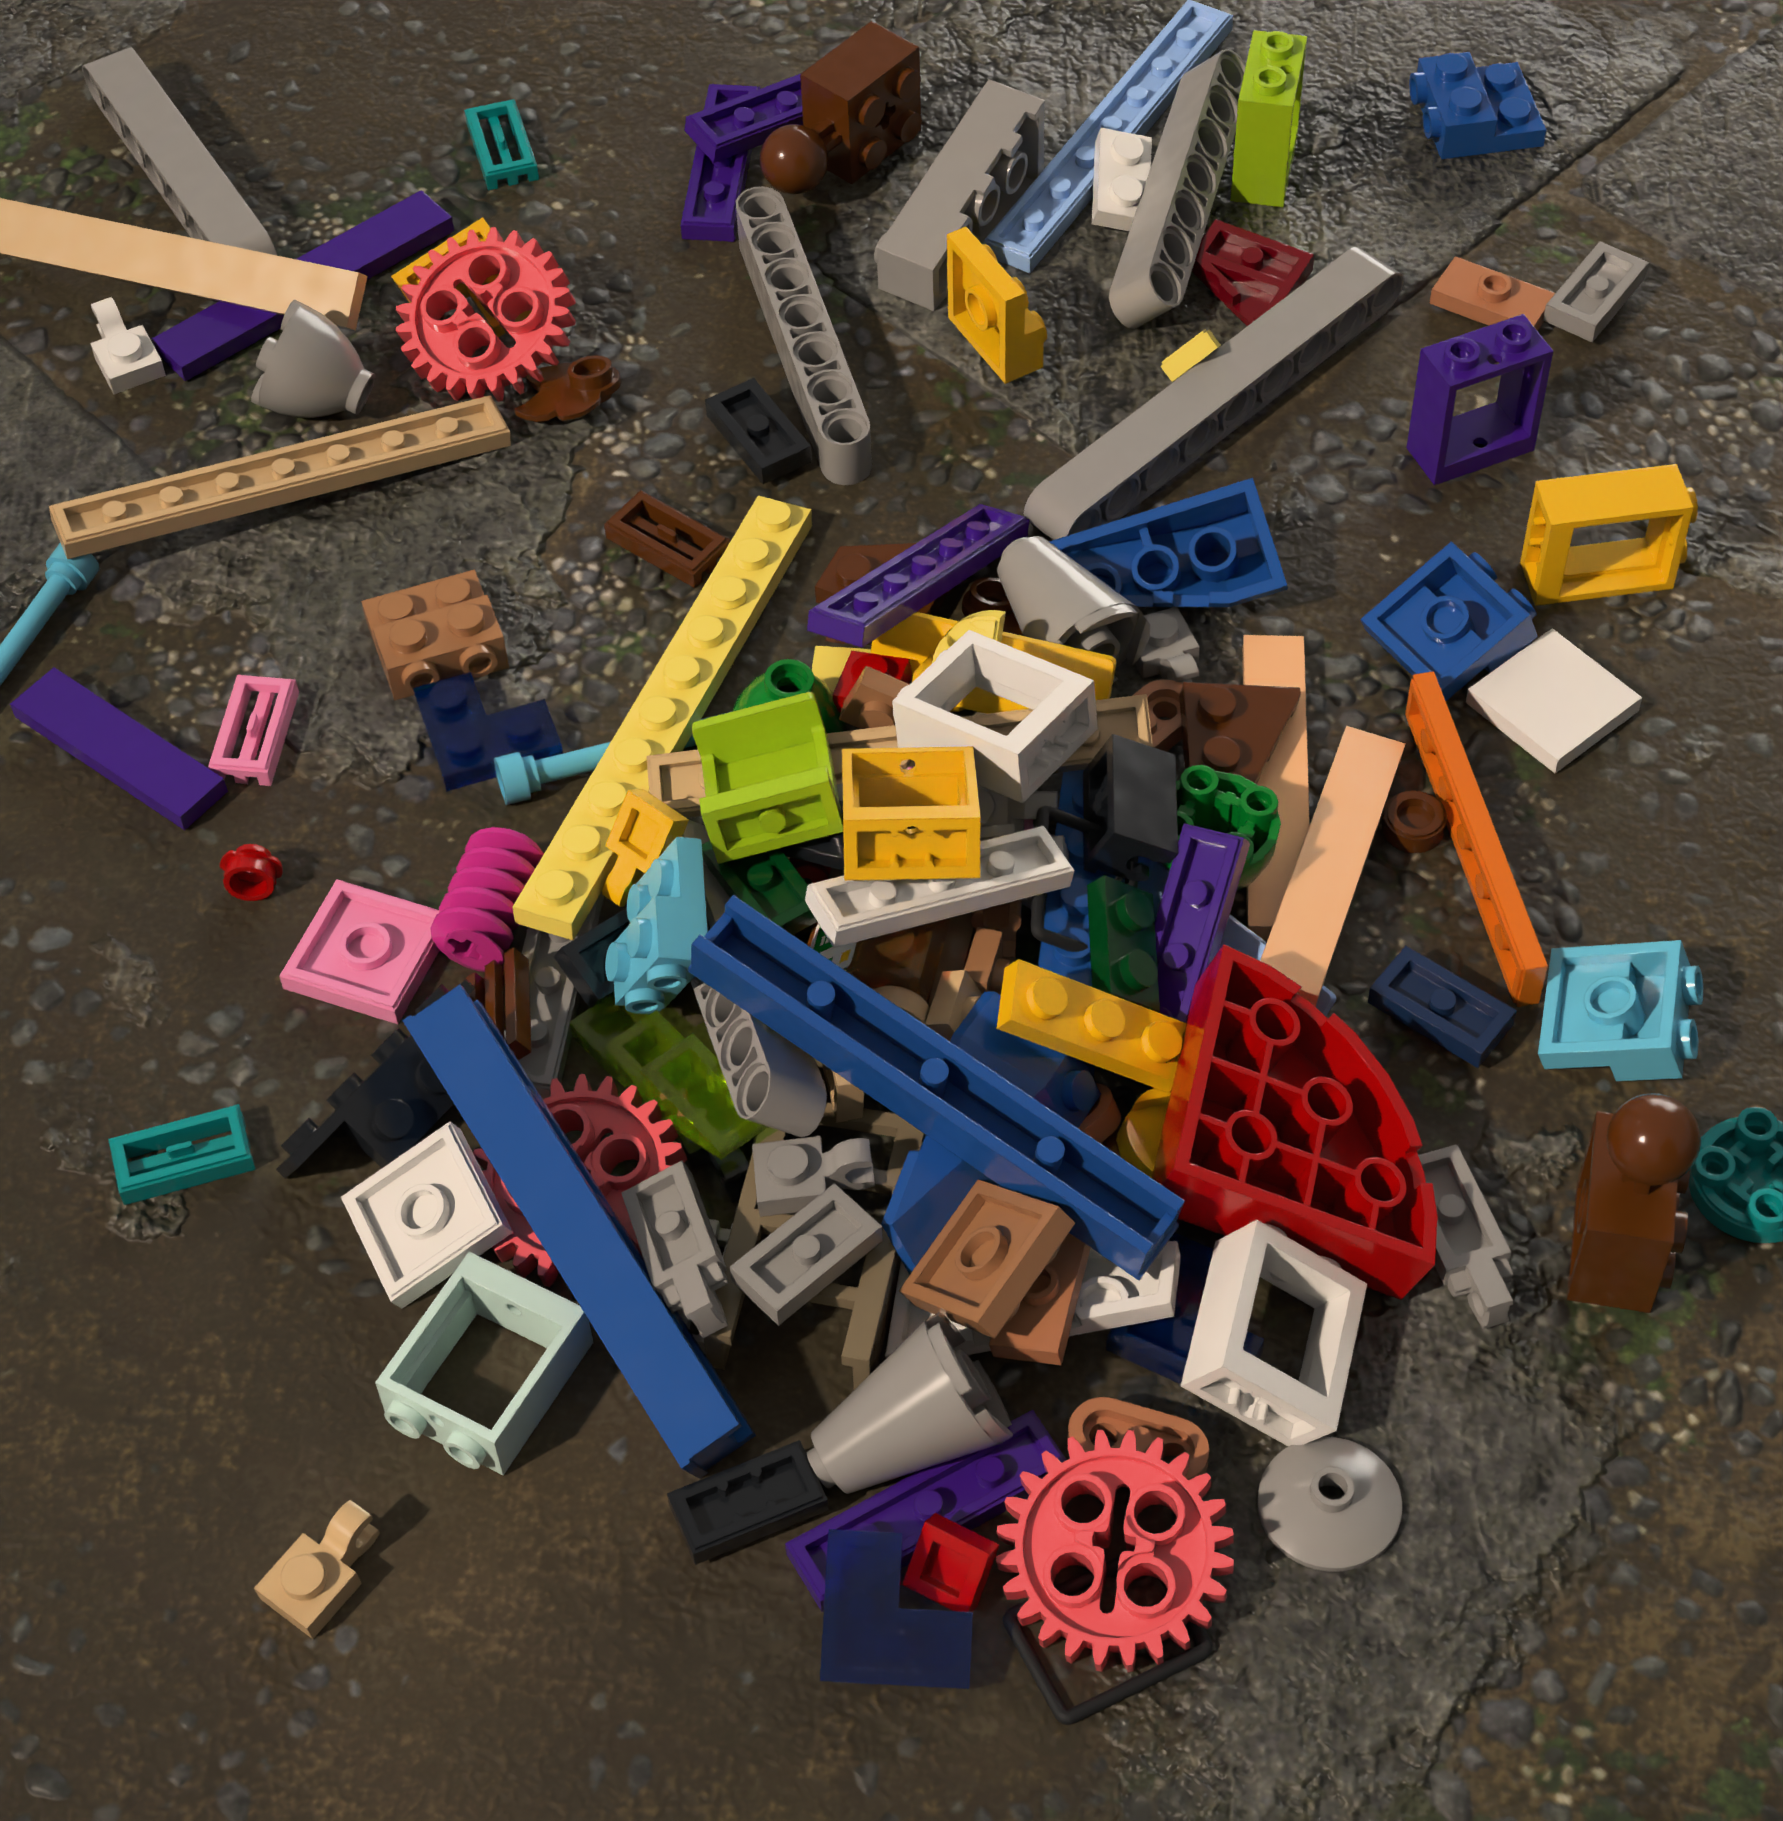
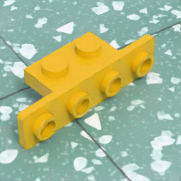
M915 612L873 640L871 653L910 659L913 682L932 664L939 642L959 621ZM1003 631L1001 643L1094 680L1095 699H1110L1116 668V659L1113 656ZM975 687L950 712H960L968 709L989 714L1029 708Z

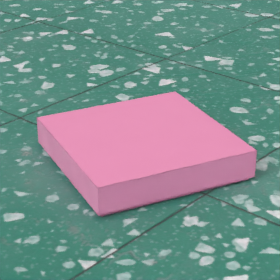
M336 879L279 976L283 989L399 1024L440 951L432 940L430 930L439 910Z

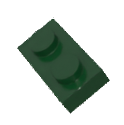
M710 840L702 844L703 862L730 898L732 895L736 896L792 935L817 922L805 902L808 885L780 848L718 864Z
M1104 875L1087 885L1092 987L1160 1012L1153 894Z

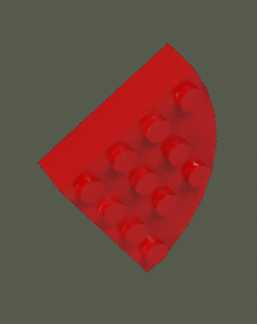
M1223 944L1195 984L1152 1179L1185 1200L1178 1218L1180 1220L1224 1236L1255 1220L1276 1226L1284 1231L1291 1240L1317 1255L1336 1261L1343 1270L1367 1283V1288L1402 1300L1434 1267L1436 1256L1438 1216L1433 1183H1426L1425 1173L1417 1153L1423 1145L1414 1119L1389 1074L1356 1032L1335 1013L1327 1018L1311 1002L1297 994L1302 986L1274 967Z

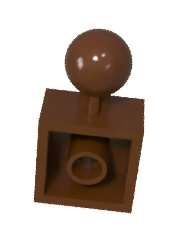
M870 21L800 74L803 125H785L776 129L767 137L760 153L761 170L766 180L775 189L786 194H803L814 189L822 181L827 170L853 184L867 172L877 168L885 158L903 144L913 140L921 131L922 123L919 47L879 24Z
M1643 1094L1626 1101L1614 1114L1596 1112L1576 1183L1567 1300L1651 1313L1659 1287L1671 1288L1676 1253L1682 1254L1688 1225V1213L1678 1211L1680 1194H1686L1691 1168L1699 1155L1701 1146L1700 1129L1694 1115L1684 1104L1675 1098L1663 1094Z

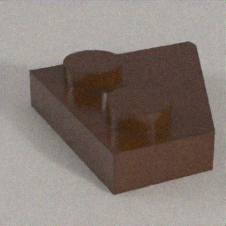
M1183 682L1179 700L1185 769L1195 765H1204L1212 768L1214 771L1241 775L1257 784L1266 762L1270 760L1279 742L1281 733L1296 710L1301 695L1300 687Z

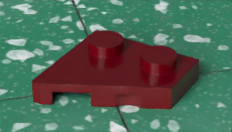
M1215 219L1201 240L1192 272L1248 326L1305 283L1313 270L1314 254Z

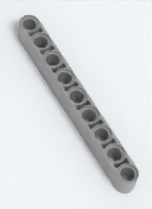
M1359 247L1347 250L1043 480L1030 494L1025 504L1024 516L1030 520L1029 523L1053 540L1119 520L1383 316L1394 305L1402 291L1404 284L1403 275Z

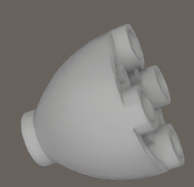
M293 300L283 317L281 324L283 332L279 339L276 340L269 337L258 355L256 368L265 373L261 375L253 390L251 402L275 413L296 418L329 416L345 410L358 415L372 391L375 374L364 369L352 343L332 321L315 309L297 300Z

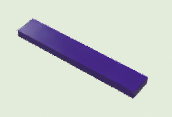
M420 190L298 257L296 260L359 272L368 276V280L454 232L453 219L443 208ZM219 301L151 339L158 355L184 381H187L280 329L284 315Z
M979 504L810 609L807 631L862 648L1002 556L1003 551L1011 542L1022 537L1028 538L1030 520L1026 519L1025 516Z

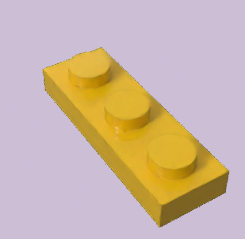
M1020 959L1004 968L996 1029L1164 1092L1172 1090L1187 1023Z

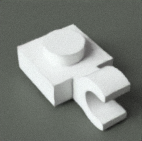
M112 297L91 304V308L99 322L96 325L102 339L90 344L95 360L113 394L166 376L162 360L143 325L127 330Z

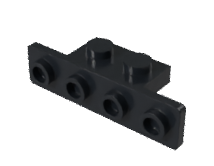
M467 979L460 984L465 988L468 995L475 989ZM441 984L414 1012L418 1014L448 993L449 990ZM398 1027L370 1055L379 1065L364 1080L354 1072L328 1097L326 1101L335 1110L319 1126L309 1117L281 1145L289 1156L276 1170L285 1179L302 1165L338 1127L383 1168L411 1149L454 1105L411 1034L407 1036Z

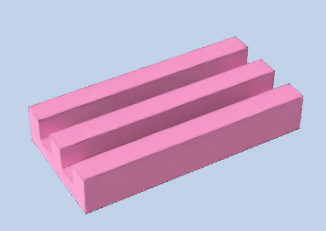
M237 675L208 768L224 778V780L226 775H233L235 783L248 784L249 777H257L259 785H272L299 695L296 679ZM252 691H258V698L248 721L247 733L239 759L231 758ZM275 693H278L259 758L255 760Z

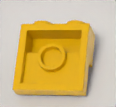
M966 226L947 234L948 318L1005 384L1043 368L1044 342L1047 340V330L1041 316L1036 311L1028 309V295L1022 282L1017 277H1011L998 263L992 248L987 244L982 245Z

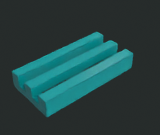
M515 99L464 110L466 124L488 190L497 189V180L505 178L508 186L519 184L518 176L527 174L529 182L539 180L537 163ZM507 114L521 160L512 161L498 116ZM487 118L501 164L493 165L479 120Z
M237 1104L108 1139L118 1190L123 1204L135 1203L256 1170L240 1105ZM229 1131L232 1132L231 1135L201 1142L194 1145L192 1144V1141L211 1137ZM166 1149V1152L131 1162L127 1160L132 1157Z

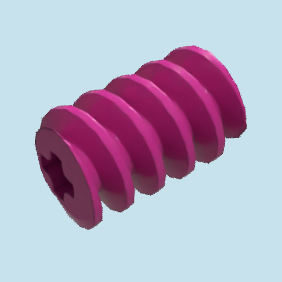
M498 827L480 829L470 836L465 847V853L457 865V873L453 875L448 886V893L445 894L439 906V913L436 914L430 927L432 940L438 949L449 959L463 967L479 972H485V965L493 960H496L501 965L504 963L503 951L509 949L514 939L512 930L517 929L519 926L514 921L513 905L544 855L536 842L523 833Z

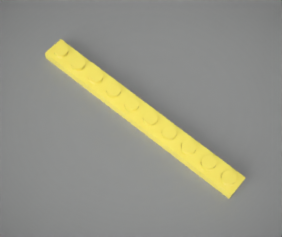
M757 496L514 903L513 914L516 924L569 940L575 939L601 894L604 882L618 858V855L605 845L627 791L644 789L649 792L646 756L683 751L693 734L692 724L695 721L701 720L812 527L811 509Z

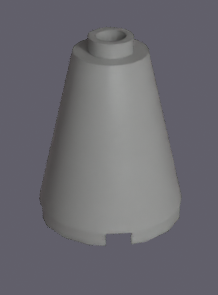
M1022 537L1011 542L1005 548L997 568V574L1023 636L1113 656L1116 659V668L1126 658L1133 666L1141 657L1150 638V623L1137 606L1043 537ZM1115 675L1113 683L1118 680V678Z
M938 1312L926 1319L811 1432L814 1448L807 1451V1458L816 1476L826 1488L829 1489L837 1484L844 1493L850 1494L999 1445L1013 1436V1433L1007 1428L1012 1425L1008 1413L980 1361L972 1362L962 1349L958 1351L954 1349L966 1340L945 1315Z

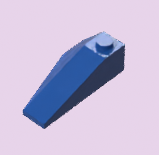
M1253 478L1049 541L1137 607H1232L1288 589Z
M995 991L984 992L953 1033L950 1042L1079 1128L1101 1095L1086 1063L996 1029L1001 995ZM925 1135L921 1149L908 1152L881 1223L909 1275L978 1179L1000 1186L927 1135Z

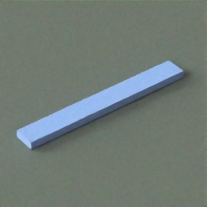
M1192 0L1185 2L985 238L983 244H987L992 248L999 262L1027 273L1033 271L1093 198L1095 140L1100 128L1145 136L1173 102L1181 77L1186 72L1206 61L1232 31L1233 15Z

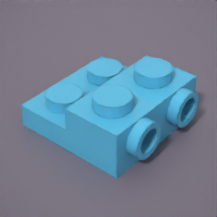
M676 837L658 859L652 862L651 867L640 880L633 884L629 890L627 917L630 924L609 945L605 961L606 977L608 981L614 982L615 1005H624L628 1012L649 1014L662 1010L695 977L688 972V967L691 965V944L699 935L704 937L707 934L701 839Z
M1681 940L1551 948L1538 1056L1544 1069L1610 1066L1616 1081L1682 1078L1684 1059H1696L1698 1055L1697 1026L1694 1019H1688L1689 1006L1701 1005L1703 1001V978L1700 967L1690 966Z

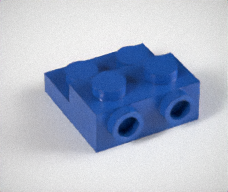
M1470 52L1447 53L1440 56L1419 58L1417 72L1411 73L1409 79L1410 96L1414 105L1420 104L1423 112L1425 136L1427 139L1434 140L1441 160L1544 146L1546 128L1518 62L1476 67Z
M1452 541L1360 619L1364 629L1412 676L1414 674L1434 671L1445 701L1484 668L1491 673L1538 637L1532 621L1537 614L1530 602L1514 588L1506 593L1495 582L1497 576L1494 570L1478 553L1473 552L1467 556Z

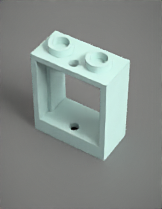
M468 1252L376 1380L375 1384L385 1411L384 1417L392 1427L408 1437L417 1439L423 1434L443 1444L445 1451L453 1459L466 1467L478 1469L482 1464L504 1475L593 1344L589 1319L580 1305L472 1252ZM477 1314L547 1348L492 1430L421 1395Z

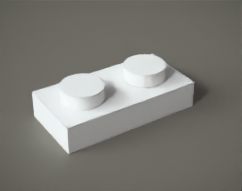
M1100 128L1095 140L1092 203L1093 225L1130 231L1151 169L1152 137Z

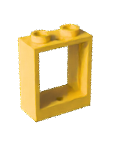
M1677 464L1536 481L1520 560L1534 605L1673 589L1679 564L1685 563L1687 559L1686 536L1690 523H1695L1698 515L1696 494L1692 487L1685 486ZM1649 519L1645 538L1570 547L1574 528Z
M973 746L842 749L844 881L980 878L981 817ZM909 759L915 762V766L912 769L906 770L900 766L901 762ZM911 826L916 827V828H914V829H908V827H911Z

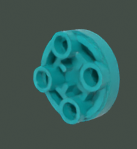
M1746 1108L1738 1117L1718 1123L1701 1137L1700 1152L1690 1172L1689 1190L1699 1211L1721 1231L1738 1239L1755 1243L1783 1241V1122L1777 1120L1776 1116L1765 1108Z

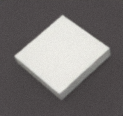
M1553 628L1471 686L1466 697V703L1553 773H1557L1636 714L1642 701L1640 695Z
M451 1121L341 1196L390 1301L401 1309L451 1276L468 1252L480 1256L513 1233L462 1130Z

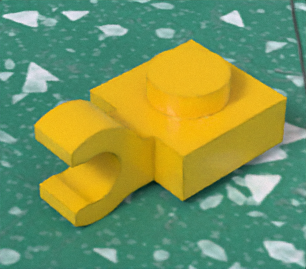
M644 789L628 790L605 845L615 852L618 858L604 882L602 895L619 907L625 906L631 886L640 880L651 867L652 862L658 859L676 837L683 836L689 819Z

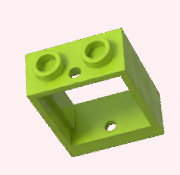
M1253 31L1238 99L1230 201L1284 207L1298 137L1307 36L1287 34L1281 31Z

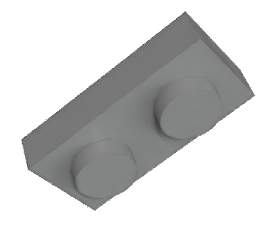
M1599 241L1546 304L1543 321L1593 342L1645 280L1649 262Z
M834 1183L730 1266L731 1281L779 1326L883 1241L882 1226Z

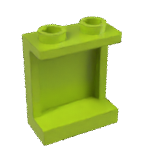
M806 692L698 720L692 724L693 737L702 762L706 797L699 798L700 811L718 864L843 832V819L830 743L813 692Z

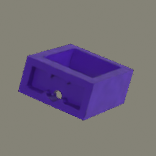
M1524 314L1421 348L1406 448L1434 486L1535 450L1553 350ZM1501 375L1496 402L1453 416L1457 390ZM1475 444H1483L1485 447L1479 448Z

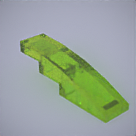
M612 994L569 1022L573 1038L626 1089L631 1085L636 1086L643 1099V1104L653 1099L657 1101L663 1120L671 1119L676 1130L721 1160L768 1128V1126L739 1117L718 1058L693 1033L684 1038L657 1010L650 1015L628 1012L624 1005H615V994Z

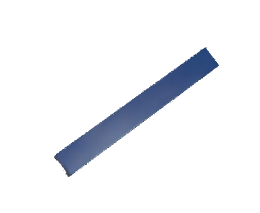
M732 895L727 901L725 912L704 937L699 935L691 944L689 973L1003 1188L1059 1206L1075 1222V1225L1069 1232L1137 1280H1141L1178 1229L1179 1224L1177 1220L1185 1200L736 896Z
M459 984L415 1016L409 1015L402 1021L679 1466L686 1472L701 1479L709 1473L707 1470L755 1437L756 1434L678 1311L672 1313L653 1288L643 1256L479 1000L473 1002L465 988Z

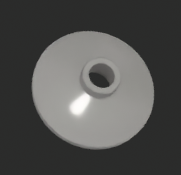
M1321 1437L1304 1445H1290L1272 1459L1266 1467L1259 1484L1257 1498L1258 1514L1268 1538L1288 1558L1314 1570L1343 1572L1371 1563L1388 1549L1400 1526L1402 1497L1396 1478L1385 1462L1375 1453L1350 1440L1337 1437ZM1322 1486H1334L1341 1489L1345 1495L1339 1499H1328L1321 1494L1319 1488Z

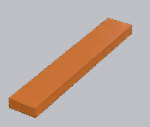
M1434 671L1414 674L1413 679L1410 681L1405 716L1435 796L1446 810V825L1513 1003H1516L1517 1007L1538 1004L1548 968L1544 954Z

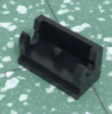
M1112 734L1083 771V819L1100 825L1101 831L1089 828L1087 833H1083L1085 871L1096 873L1100 870L1132 881H1146L1149 879V867L1143 863L1132 862L1129 859L1143 856L1151 861L1170 864L1177 856L1178 828L1174 754Z

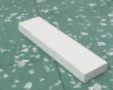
M1040 826L980 841V878L844 881V876L808 884L805 902L831 945L835 948L1071 886L1075 870L1046 828Z

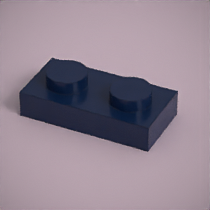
M1405 946L1370 987L1367 1002L1477 1068L1481 1066L1514 1025L1517 1012L1514 1008L1408 946Z

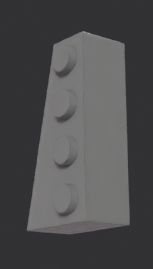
M988 79L887 233L879 239L874 252V261L877 264L878 289L935 311L948 295L947 234L966 226L983 245L985 238L1044 170L1045 100Z

